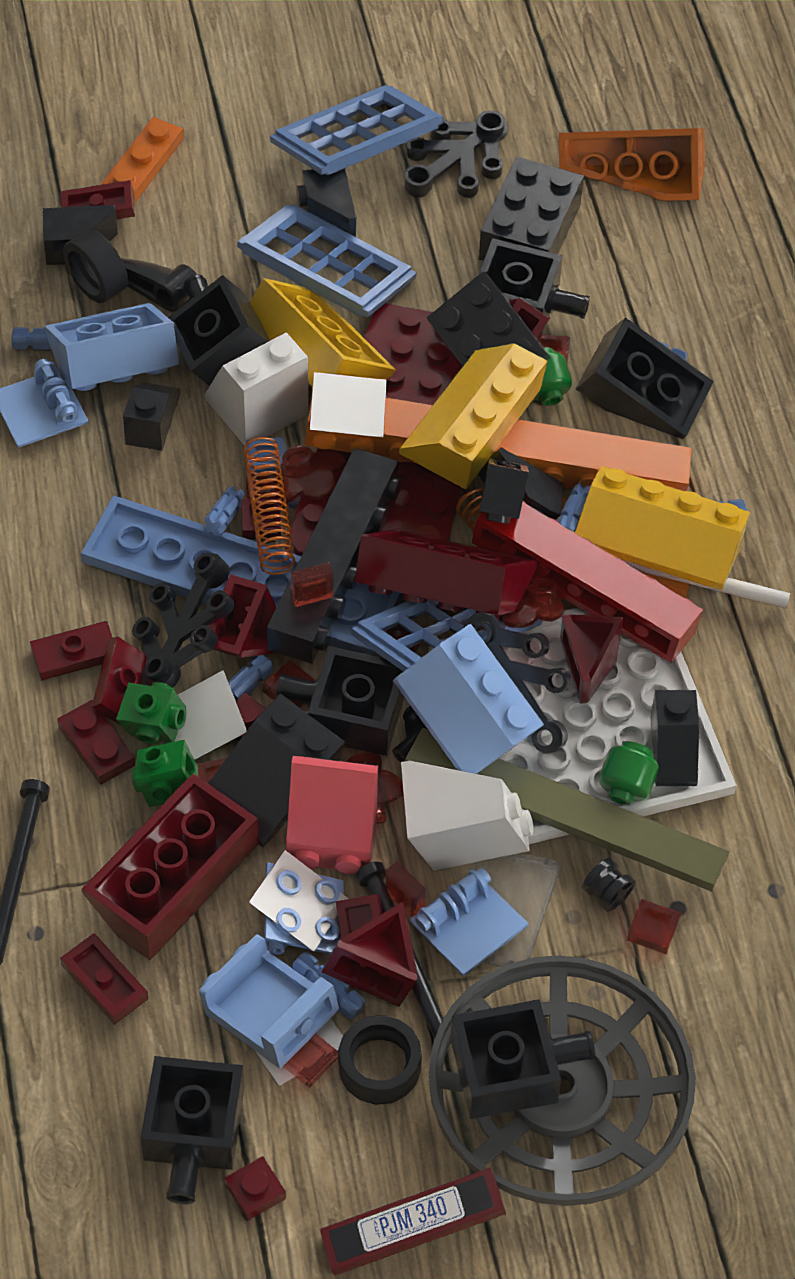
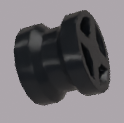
M606 858L591 870L585 878L582 888L589 895H596L600 899V905L609 912L616 909L626 900L633 891L636 881L628 874L622 875L618 871V865L611 858Z

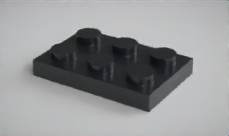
M485 271L426 317L462 366L466 364L476 350L514 343L545 360L551 358Z

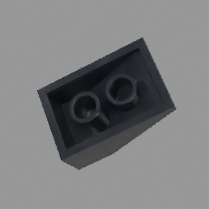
M625 317L603 336L576 390L605 411L684 439L714 381Z
M280 694L253 722L208 784L258 818V845L263 848L288 821L293 756L340 761L345 741Z

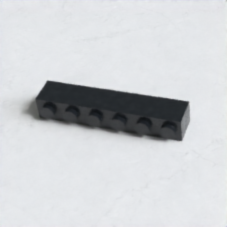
M357 448L353 449L267 626L268 650L313 664L319 650H326L332 633L330 626L334 619L340 620L346 605V598L344 596L348 588L353 590L357 584L355 582L361 535L375 533L376 529L382 530L388 515L387 505L390 500L395 501L399 495L402 479L397 477L398 461Z

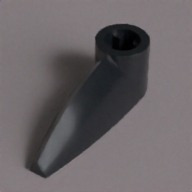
M121 258L127 272V286L168 311L174 312L190 299L184 289V283L191 276L197 275V273L188 265L179 264L175 269H170L151 262Z

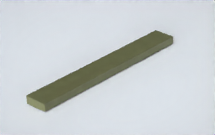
M422 728L405 761H414L457 770L430 731ZM502 759L496 760L478 773L479 775L502 779L511 793H517L522 809L529 810L532 819L708 891H713L728 859L729 851Z

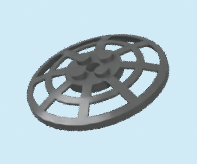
M560 955L533 957L509 963L486 974L468 987L450 1007L438 1028L431 1050L429 1068L431 1103L438 1125L451 1148L475 1173L487 1169L485 1165L502 1152L528 1167L546 1172H554L555 1193L541 1192L517 1185L494 1173L499 1189L513 1196L537 1203L561 1206L593 1204L617 1197L640 1186L659 1171L676 1151L687 1130L695 1098L696 1077L692 1053L685 1034L670 1009L652 990L631 975L610 965L586 958ZM550 976V1001L540 1003L544 1017H550L551 1038L568 1036L567 1017L590 1022L606 1031L594 1044L595 1059L557 1065L560 1078L567 1079L573 1087L569 1093L559 1094L557 1103L514 1111L516 1117L500 1131L494 1125L490 1116L476 1118L484 1134L489 1139L470 1152L461 1142L450 1122L443 1097V1089L463 1092L459 1073L443 1071L444 1058L450 1043L452 1015L489 1009L491 1007L484 999L493 992L518 981ZM567 976L604 984L624 994L634 1003L616 1021L610 1015L593 1007L575 1002H567ZM647 1014L658 1024L668 1040L677 1062L679 1075L652 1078L646 1055L631 1034L633 1029ZM619 1044L622 1045L631 1058L638 1079L614 1080L611 1067L606 1058ZM680 1093L679 1108L673 1129L664 1146L655 1155L635 1140L641 1134L648 1120L653 1096ZM639 1097L636 1114L625 1132L605 1118L613 1098ZM531 1129L540 1135L552 1138L553 1159L533 1155L513 1143ZM592 1130L610 1144L608 1148L594 1155L571 1160V1138L581 1136ZM621 1154L642 1168L632 1177L612 1187L587 1193H573V1172H583L600 1167L616 1159Z

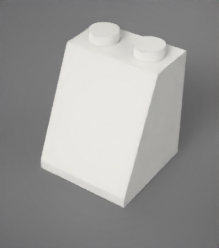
M286 332L223 365L206 391L205 400L244 446L246 440L267 437L309 415L308 356Z
M414 761L401 762L407 838L433 871L530 851L528 835H532L534 831L529 810L522 809L517 793H511L502 779Z

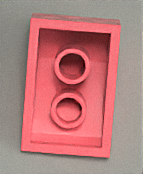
M293 756L286 851L309 869L317 867L337 869L344 874H356L361 867L371 863L377 824L378 766Z

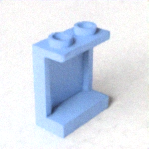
M258 934L247 944L241 945L235 951L233 957L218 972L208 976L199 990L207 1016L278 1068H281L339 1011L334 986L322 977L314 983L306 979L272 955L267 949L265 939Z

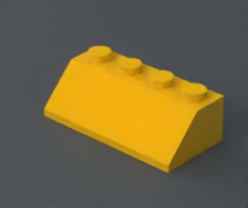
M266 278L262 279L250 303L270 341L287 332L308 356V383L312 387L314 372L386 380L393 375L396 369L322 296L305 287Z
M515 343L476 350L401 446L399 454L454 484L467 489L540 391L547 360Z
M601 466L591 484L575 533L590 540L594 545L614 557L722 591L740 551L750 512L739 509L730 503H720L701 497L695 492H684L665 486L656 480L639 478L627 474L621 469Z

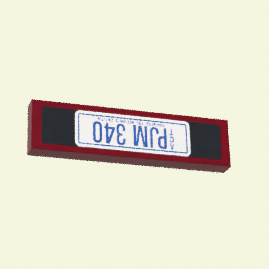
M490 1167L321 1228L320 1232L330 1269L336 1276L506 1215L507 1213L494 1172Z

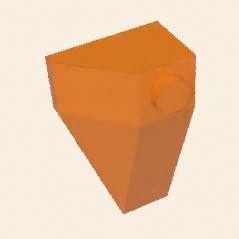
M705 128L559 133V168L662 201L700 200L705 168Z

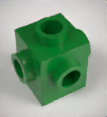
M129 682L116 720L130 736H135L144 743L158 744L159 741L171 743L175 742L178 730L182 729L185 724L186 705L175 693V689L167 684L154 682L152 686Z
M185 740L151 746L137 751L136 768H133L131 771L132 783L136 792H142L149 807L162 805L193 773L198 776V766Z

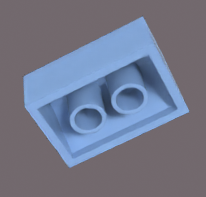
M151 303L45 325L46 335L61 378L72 389L79 391L91 390L97 387V383L106 381L126 382L133 378L132 375L141 373L161 374L166 372L168 367L179 365L174 323Z
M471 623L440 643L393 680L459 771L478 774L528 739L544 725Z

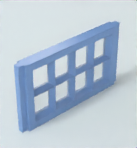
M384 85L277 129L275 134L270 135V142L319 174H326L328 176L438 129V125L444 123V117L393 86ZM384 103L392 107V109L382 113L373 109ZM360 113L368 117V119L358 123L349 119ZM407 116L414 121L400 125L393 120ZM336 123L344 127V129L334 133L325 129ZM383 126L390 131L377 136L369 130ZM312 133L320 137V139L310 143L300 139ZM355 136L365 140L355 146L346 142V140ZM331 146L341 150V152L329 157L320 152Z
M287 204L237 243V247L243 250V254L359 317L365 316L368 318L416 279L417 274L411 270V266L296 205L290 206ZM296 224L311 232V234L300 240L285 230ZM321 237L337 247L327 254L310 244ZM275 238L292 248L284 255H281L265 245ZM347 251L363 261L353 268L336 259V257ZM301 252L318 262L307 269L290 259ZM373 265L389 275L379 282L362 273V271L368 266ZM327 266L344 276L336 283H332L316 273ZM353 280L370 289V291L360 298L342 287Z
M522 596L516 610L510 612L515 616L503 622L500 621L503 629L524 633L542 625V621L548 619V612ZM427 599L426 603L407 601L359 621L358 626L351 628V635L404 672L422 658L408 648L424 642L434 649L443 642L436 636L449 630L457 633L463 629V624H465L470 616L475 614L476 610L463 607V612L450 617L438 609L440 603L438 601ZM427 614L436 620L437 623L422 628L412 619ZM399 625L411 634L395 640L384 631ZM486 629L478 632L481 639L485 640L487 637Z

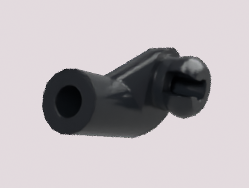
M411 706L403 712L406 738L392 750L394 757L400 763L405 762L421 729H427Z

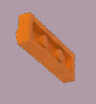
M152 117L101 185L131 180L135 204L184 139L183 128Z

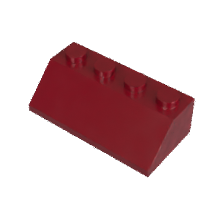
M393 529L361 535L355 582L369 585L368 591L372 593L389 595L392 594V591L404 593L403 599L407 601L426 603L427 599L440 602L439 608L463 611L464 607L476 610L475 614L486 612L499 619L500 615L516 610L537 569L538 560Z
M193 773L82 888V893L118 938L148 960H151L259 844L258 818Z

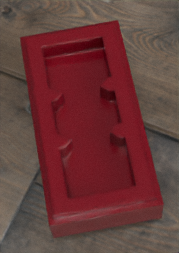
M103 621L30 641L32 654L41 681L103 664L108 640L113 638L108 622Z
M118 636L108 640L92 708L121 725L116 718L128 683H141L147 656Z

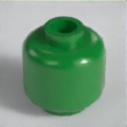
M545 347L551 358L547 360L541 389L532 401L541 402L543 406H551L560 403L564 399L563 395L572 387V379L565 356L559 352H554L552 348Z
M623 741L620 746L610 748L598 779L601 787L609 792L607 796L609 800L620 805L631 806L632 801H643L649 797L659 770L656 759L652 757L653 751L632 741Z

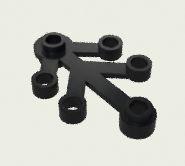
M485 111L478 116L475 122H449L444 120V123L438 125V129L431 131L432 140L417 137L408 141L407 156L413 161H421L427 157V154H444L428 167L413 165L407 168L404 175V187L413 197H424L432 189V182L460 161L461 176L458 178L457 191L463 197H474L478 193L479 179L475 176L474 150L483 143L486 157L482 160L481 173L488 179L499 178L502 175L503 161L499 157L498 142L503 140L508 132V125L503 115L496 111ZM451 135H469L464 140H450Z
M203 553L196 559L194 570L197 578L179 614L175 605L176 593L167 584L159 583L151 589L149 601L160 610L168 638L162 649L157 638L160 628L149 617L140 618L132 628L133 636L143 643L148 659L142 672V681L145 685L152 686V683L159 682L173 688L180 679V667L201 653L211 651L216 646L218 636L208 625L218 618L228 616L234 608V600L226 592L219 590L210 595L206 604L207 608L198 614L197 612L208 589L221 586L229 576L230 567L218 554ZM190 638V644L180 649L182 643Z
M482 612L470 616L465 622L464 627L471 623L476 631L480 625L486 629L487 637L483 640L544 724L531 735L534 747L546 754L561 750L568 739L565 726L557 720H547L524 681L544 685L551 693H560L570 687L572 682L570 673L564 668L547 669L512 661L502 648V646L522 649L527 657L539 658L545 656L549 651L550 643L548 638L542 633L528 635L503 629L499 619L490 613ZM533 638H537L541 642V650L538 653L531 650L530 643ZM555 673H559L563 678V685L560 688L555 687L552 683V677ZM543 730H548L552 734V742L549 745L545 744L541 739Z

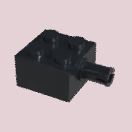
M492 238L479 274L485 271L508 301L520 297L547 316L556 311L577 316L581 319L586 317L590 296L559 289L563 255Z
M194 275L188 278L184 283V289L191 300L168 317L174 323L176 343L190 371L209 386L223 365L270 341L247 295L223 275L209 286L207 280L202 275Z
M329 646L320 676L316 681L288 676L282 673L277 685L276 698L282 694L290 701L310 705L308 714L345 741L344 747L387 756L405 698L393 680L403 671L385 658Z
M540 999L452 1015L450 1040L470 1119L557 1103L561 1084L557 1065L595 1059L594 1042L589 1030L584 1031V1033L551 1038L548 1033Z
M154 1056L141 1133V1145L144 1161L172 1164L169 1189L166 1194L167 1200L177 1204H192L195 1202L199 1167L233 1170L245 1088L243 1065Z

